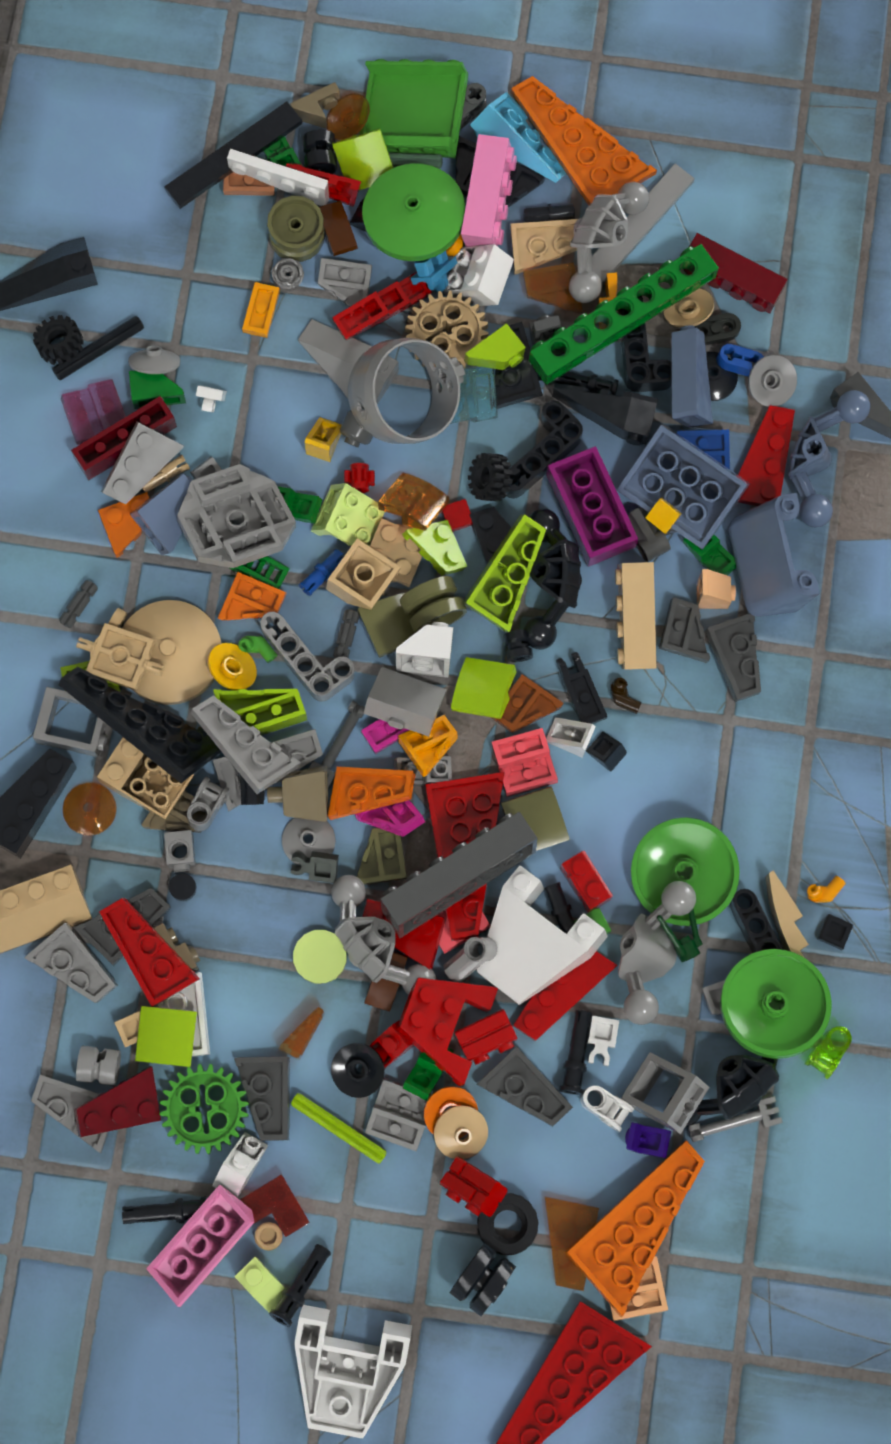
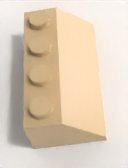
M72 865L0 890V954L50 936L64 923H69L71 927L92 920L77 873Z

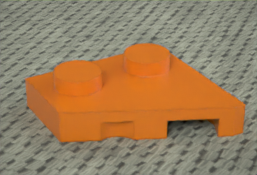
M237 572L218 619L222 621L258 619L268 612L279 613L287 593Z

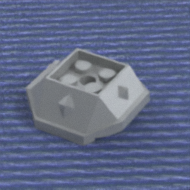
M241 464L192 480L177 515L178 523L197 561L221 568H235L282 551L296 528V521L275 481L252 472Z

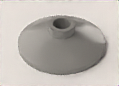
M152 345L148 346L145 350L133 353L128 359V364L133 370L141 373L163 374L177 369L180 366V357L171 351L162 349L160 346Z
M768 355L758 360L752 367L748 379L752 397L758 403L768 407L770 405L779 406L787 402L793 395L797 385V374L793 364L785 357L779 355ZM770 375L772 381L770 384H767L766 379Z
M294 818L287 824L282 835L283 850L290 860L295 852L303 853L310 858L312 851L332 854L335 848V833L328 822ZM308 834L314 838L309 844L303 841L304 836ZM292 861V862L295 863L296 865L301 866V864H300L299 862H294V861Z

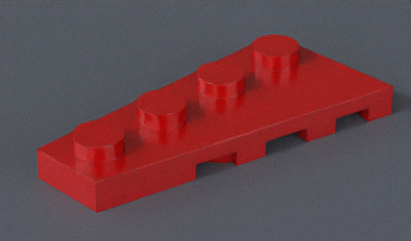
M769 406L738 474L749 482L750 485L737 503L759 506L781 496L795 410Z
M121 898L99 911L151 1007L156 1006L200 980L195 972L126 898Z
M596 951L590 959L532 996L513 1027L532 1040H538L618 965Z

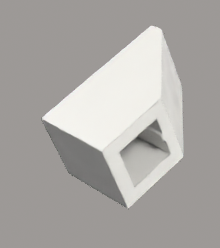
M244 1132L223 1162L212 1186L217 1188L219 1185H222L235 1197H238L256 1169L268 1145Z

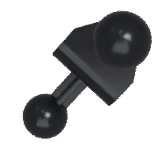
M545 508L535 510L529 516V518L546 528L542 542L548 541L552 545L538 556L531 569L532 579L540 588L555 598V601L544 616L531 618L524 627L527 636L526 643L537 650L546 649L555 642L557 637L555 625L568 607L575 608L578 605L577 598L582 583L580 574L581 562L578 553L579 546L569 541L559 531L560 521L558 516L553 511Z
M735 1055L724 1058L719 1063L716 1075L717 1098L702 1100L685 1127L695 1124L701 1115L723 1114L726 1120H730L740 1112L757 1106L761 1097L766 1095L767 1091L779 1081V1074L776 1070L778 1059L766 1057L758 1059L747 1055Z

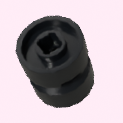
M321 129L305 133L302 137L305 168L330 174L335 173L338 170L337 157L332 143L336 142L335 134L332 131Z

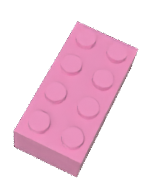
M478 134L461 231L466 247L495 244L498 247V245L503 243L504 230H501L502 220L507 219L508 205H505L506 196L511 195L513 184L512 180H510V173L515 171L517 156L514 155V147H511L509 138Z

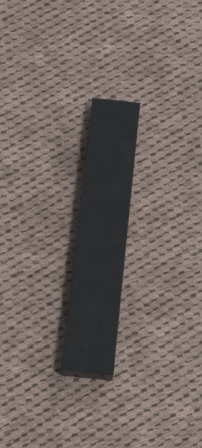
M285 102L164 186L165 191L179 209L183 208L233 173L231 168L228 167L227 161L230 149L256 157L302 125V119L290 104Z

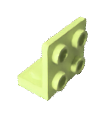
M346 483L334 484L329 488L316 522L311 528V532L318 536L332 535L349 546H352L356 539L370 546L381 518H383L386 507Z

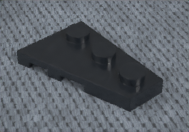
M522 322L509 325V327L526 347L523 355L524 359L513 368L508 366L504 370H495L493 410L543 396L537 372L529 362L530 347Z
M494 506L469 514L486 565L511 529Z

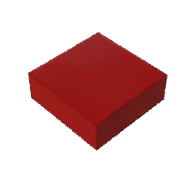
M466 499L441 507L444 520H448L453 532L472 526L469 515L471 512Z

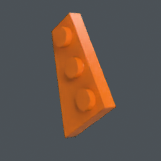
M337 766L328 818L334 820L411 800L416 774L409 770Z

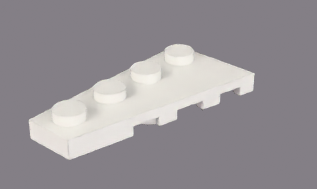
M230 149L227 161L228 167L233 172L250 176L295 196L306 197L319 206L328 204V180Z

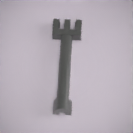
M355 701L350 703L348 707L350 714L321 765L312 761L308 768L327 766L328 789L335 778V772L330 769L359 718H362L364 715L365 707L358 705Z

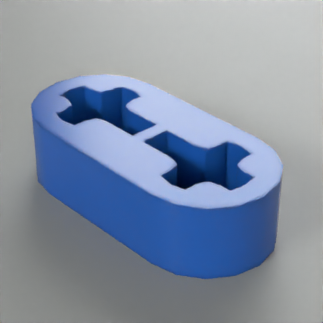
M726 344L720 349L716 361L724 370L749 377L752 369L751 361L756 363L764 356L757 351L733 344ZM726 354L731 355L732 361L728 360V356Z

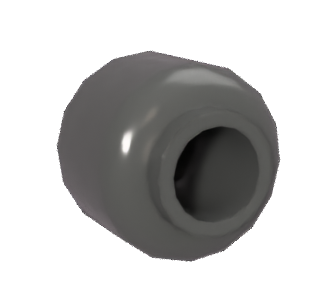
M348 411L340 428V433L346 437L344 442L357 448L360 443L364 445L370 444L373 436L364 431L354 418L352 411Z

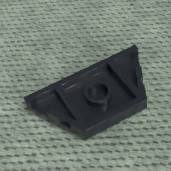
M459 136L456 151V183L460 187L462 194L468 196L477 144ZM516 163L515 171L510 173V180L513 182L512 192L510 196H506L505 205L510 207L544 183L545 177L534 170Z

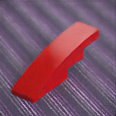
M415 272L400 282H394L378 293L375 291L332 317V320L345 340H348L418 303L420 299L423 300L428 297L429 294H432V291L428 288L427 283L419 282L417 285H413L411 277L417 273Z

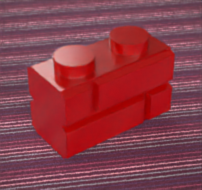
M584 850L561 864L560 870L579 900L583 901L582 905L587 913L601 907L612 899V893Z
M504 1009L454 1032V1036L465 1059L474 1062L475 1066L489 1060L488 1054L498 1050L501 1054L515 1047L513 1042L518 1039Z
M459 1156L456 1157L449 1167L450 1170L445 1173L440 1181V1185L447 1189L445 1195L458 1204L461 1199L467 1203L465 1208L476 1216H479L482 1212L486 1216L491 1217L497 1209L498 1203L507 1194V1188Z

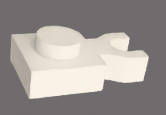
M592 1016L587 1044L594 1045V1049L589 1054L588 1063L593 1064L594 1056L601 1054L604 1057L603 1066H609L610 1056L607 1049L608 1047L615 1048L619 1020Z

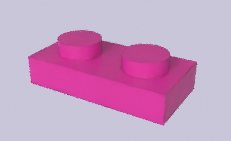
M379 719L362 729L361 733L373 752L377 754L398 741V735L409 730L394 728L388 722Z

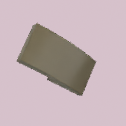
M164 923L154 927L155 931L194 972L199 970L196 963L200 961V958L194 947L188 948L185 942L176 947L175 943L179 941L172 927L167 929Z

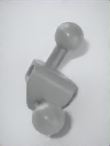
M628 182L619 189L617 194L596 195L591 205L586 208L583 217L575 222L574 237L570 242V247L577 248L578 272L570 279L569 292L576 301L589 303L599 296L602 284L599 276L592 271L591 248L617 246L626 241L628 219L625 213L629 215L639 214L646 209L649 203L648 190L641 183Z
M343 875L333 883L331 889L332 899L340 907V923L335 928V935L341 941L343 949L348 952V958L354 966L365 972L372 982L377 983L383 978L402 984L404 991L408 995L417 978L437 980L434 971L421 964L412 965L408 969L390 965L395 947V929L388 921L383 919L356 917V907L363 902L366 895L364 883L358 877Z
M674 881L668 884L662 892V904L649 916L640 914L621 939L620 949L622 956L618 975L619 978L627 981L630 994L624 1001V1013L634 1024L645 1025L656 1018L659 1011L658 1001L651 992L644 989L643 983L664 976L674 966L677 958L675 946L662 928L657 916L661 915L666 921L671 915H686L696 904L694 889L683 881Z

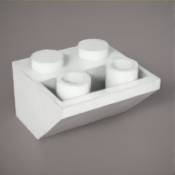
M495 244L462 247L458 254L455 255L457 264L451 269L447 277L448 286L443 293L448 295V292L452 291L453 298L462 293L463 301L471 297V303L479 304V306L498 305L514 259Z

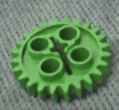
M198 1064L197 1072L195 1073L190 1067H187L188 1075L186 1077L178 1072L177 1076L180 1081L178 1083L169 1081L173 1087L172 1091L163 1090V1093L169 1098L168 1100L160 1101V1104L167 1107V1110L160 1112L159 1115L168 1118L162 1124V1127H171L172 1129L167 1136L173 1137L177 1135L178 1137L175 1141L177 1146L185 1141L186 1151H189L193 1145L195 1146L196 1154L200 1153L202 1147H205L207 1154H211L212 1146H215L220 1152L222 1151V1142L229 1146L232 1145L229 1138L231 1135L237 1138L240 1137L236 1131L237 1127H246L240 1120L241 1118L249 1117V1114L242 1111V1108L249 1106V1102L241 1101V1098L247 1093L246 1091H237L242 1083L237 1081L232 1084L231 1081L234 1075L230 1073L224 1077V1068L222 1067L217 1073H214L212 1064L209 1065L207 1071H204L202 1065ZM200 1085L205 1086V1101L208 1106L212 1107L211 1110L207 1111L208 1134L204 1133L203 1114L197 1112V1108L202 1107ZM216 1086H220L224 1090V1096L219 1101H213L209 1096L211 1089ZM187 1090H194L197 1095L195 1102L190 1105L184 1104L182 1100L183 1093ZM217 1114H224L227 1118L226 1125L221 1129L214 1128L212 1120ZM191 1117H196L199 1120V1128L195 1132H188L185 1129V1122Z

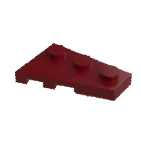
M148 1066L141 1070L140 1073L120 1082L119 1085L75 1108L78 1137L161 1121L153 1067Z

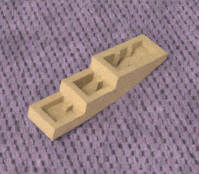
M773 870L768 873L765 880L769 906L776 931L784 950L804 957L801 950L809 944L795 924L803 915Z

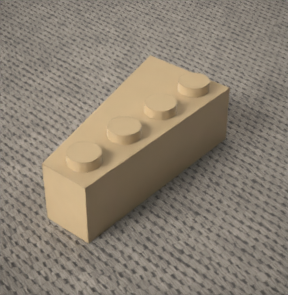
M654 562L618 564L617 569H615V583L618 585L619 595H616V611L620 612V622H617L616 631L617 638H621V648L617 649V662L622 664V669H657Z

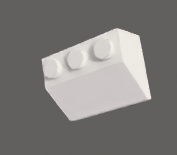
M433 622L432 625H425L396 648V672L448 678L453 627H448V624L443 622Z

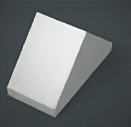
M555 717L546 740L551 745L583 758L596 726L590 723Z

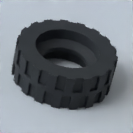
M507 1193L503 1200L498 1203V1207L491 1217L481 1212L477 1218V1230L481 1241L500 1255H515L523 1252L533 1243L537 1236L539 1222L535 1209L524 1197L514 1193ZM502 1211H513L521 1219L520 1232L513 1238H503L495 1231L494 1220Z

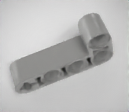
M268 612L262 617L260 623L264 637L315 700L320 702L327 701L353 681L355 676L354 665L349 658L344 656L338 657L325 667H322L279 613ZM269 623L277 624L278 631L281 634L279 637L273 628L268 627ZM286 642L296 644V648L290 652L284 651L282 646ZM302 662L312 664V668L308 672L300 671L298 666ZM340 666H345L350 671L346 676H338L335 673L336 669ZM319 682H325L329 687L325 692H317L314 689L315 685Z

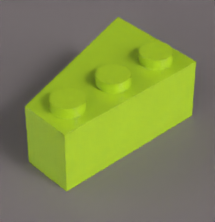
M213 689L217 699L240 716V720L249 727L254 726L259 730L261 736L307 721V715L298 689H238L231 691Z

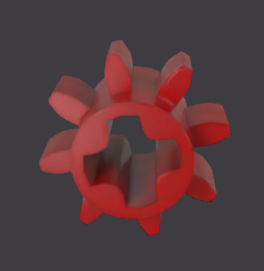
M353 463L350 465V470H344V483L361 493L369 492V486H375V471L369 470V465L366 463Z

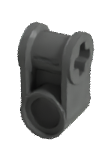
M471 83L466 88L460 129L478 116L487 106L486 90L479 83Z

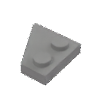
M321 258L318 285L350 307L368 296L372 265Z

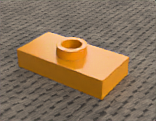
M258 282L254 283L242 327L243 333L268 338L280 294L279 287Z

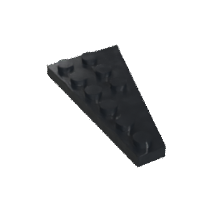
M76 667L64 675L58 684L180 783L222 752L202 727L199 726L198 729H195L185 724L182 717L147 700L142 703L132 698V693L124 689L119 692L109 687L106 680L84 669Z

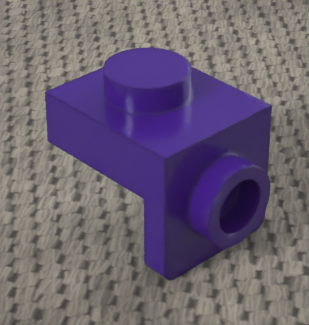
M632 1122L625 1136L626 1149L635 1153L666 1159L671 1131Z

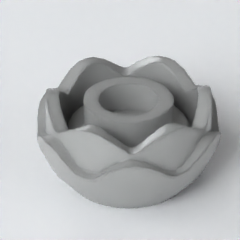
M283 258L272 268V277L275 284L280 288L293 289L301 284L304 278V271L302 265L297 260Z

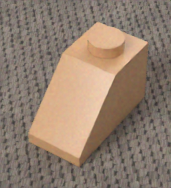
M702 569L696 583L697 605L699 609H728L731 601H735L736 587L731 585V577L709 569Z

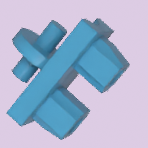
M446 251L433 258L415 261L414 265L417 273L411 277L412 284L417 285L419 282H426L430 290L442 292L448 286L446 273L457 264L456 256H447Z

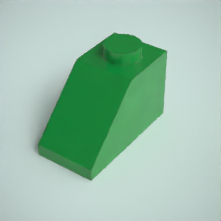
M135 370L129 371L134 409L143 407L161 396L166 405L186 403L183 389L165 375L146 374Z

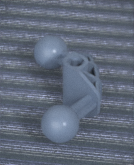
M850 390L845 392L839 398L837 407L815 418L812 416L808 417L807 424L802 432H799V439L794 453L790 457L792 461L788 476L793 481L802 499L799 511L800 518L810 527L817 528L826 525L833 514V507L829 499L823 495L816 494L808 477L828 468L832 462V455L821 432L842 421L856 424L866 419L871 406L868 397L861 391Z

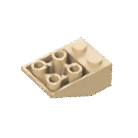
M123 737L97 778L101 784L166 820L195 774L182 783L178 782Z

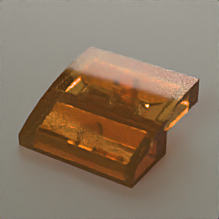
M402 472L379 499L378 509L402 516L403 525L426 531L450 502V497L432 484Z

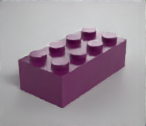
M596 446L548 465L546 476L588 567L636 548L638 537Z

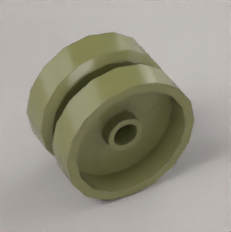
M289 196L273 205L268 214L267 227L272 249L281 258H291L298 262H303L319 253L324 244L325 235L324 218L320 208L312 200L303 196Z
M442 576L424 582L409 590L400 598V604L404 613L413 615L409 620V624L414 634L425 625H432L433 622H443L449 626L467 613L462 598L454 596L457 592V587L451 576Z

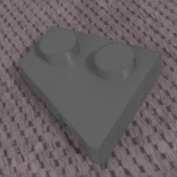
M674 597L670 600L659 649L707 663L710 660V655L706 651L705 633L700 623L701 615L697 604Z

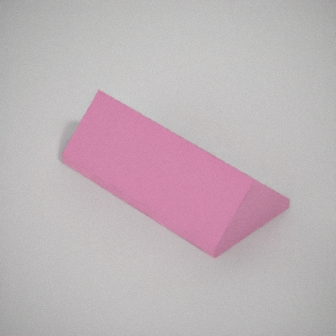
M219 1185L146 1268L178 1307L184 1304L253 1225L254 1217L252 1210L226 1188Z

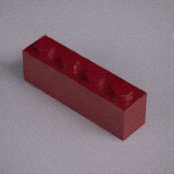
M696 233L689 247L695 248L702 244L719 267L716 278L707 284L713 288H721L729 292V295L736 300H744L750 303L757 311L770 314L782 294L788 279ZM684 269L686 274H692L690 270Z
M161 396L71 450L75 461L88 481L114 466L136 422L163 435L177 427L173 414Z

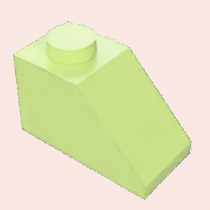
M254 1257L234 1276L268 1312L271 1309L275 1310L283 1297L281 1293L286 1289L257 1257Z

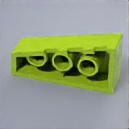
M520 515L463 600L467 607L504 632H510L514 616L519 608L524 588L529 580L530 572L536 560L546 528L527 515Z

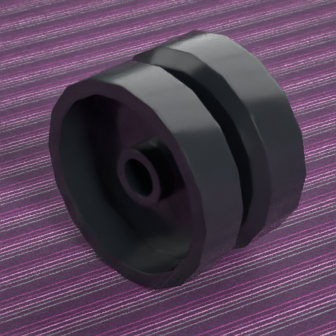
M486 1243L481 1246L449 1292L459 1301H463L473 1289L477 1291L470 1301L469 1308L479 1316L484 1314L491 1303L494 1304L507 1286V1280L516 1268L513 1263L503 1258L491 1270L489 1266L496 1257V1251Z

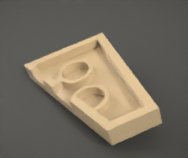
M578 219L512 223L510 231L514 275L577 251L576 247H570V242L573 240L574 225Z

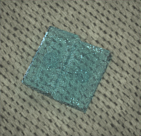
M485 367L464 369V382L460 383L459 406L450 424L467 420L475 423L498 418L494 369Z

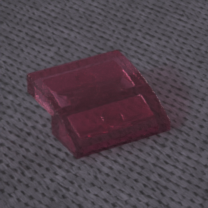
M113 379L88 384L87 389L65 393L60 398L77 445L82 444L126 417Z

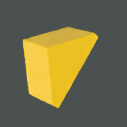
M319 417L305 438L306 454L331 462L341 436L340 428L342 424Z

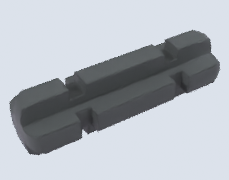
M89 580L84 581L80 587L81 591L75 594L67 606V612L64 611L60 616L59 621L62 625L72 628L77 621L75 620L76 616L79 617L90 602L89 597H93L98 590V587Z
M350 609L344 611L342 620L345 622L341 623L336 642L338 647H335L333 653L334 658L343 656L349 658L350 650L348 648L352 647L356 626L354 625L355 623L358 624L360 616L357 611Z

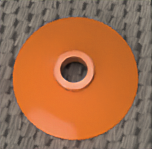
M447 1086L435 1091L428 1098L424 1107V1122L428 1130L434 1135L436 1121L449 1106L464 1105L478 1110L473 1096L467 1090L456 1086ZM461 1132L458 1138L466 1136L467 1132Z

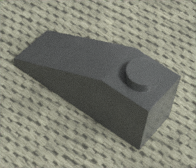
M859 372L834 388L830 396L831 404L834 408L837 407L839 398L845 392L850 390L863 392L868 397L871 407L869 415L859 424L891 439V411Z

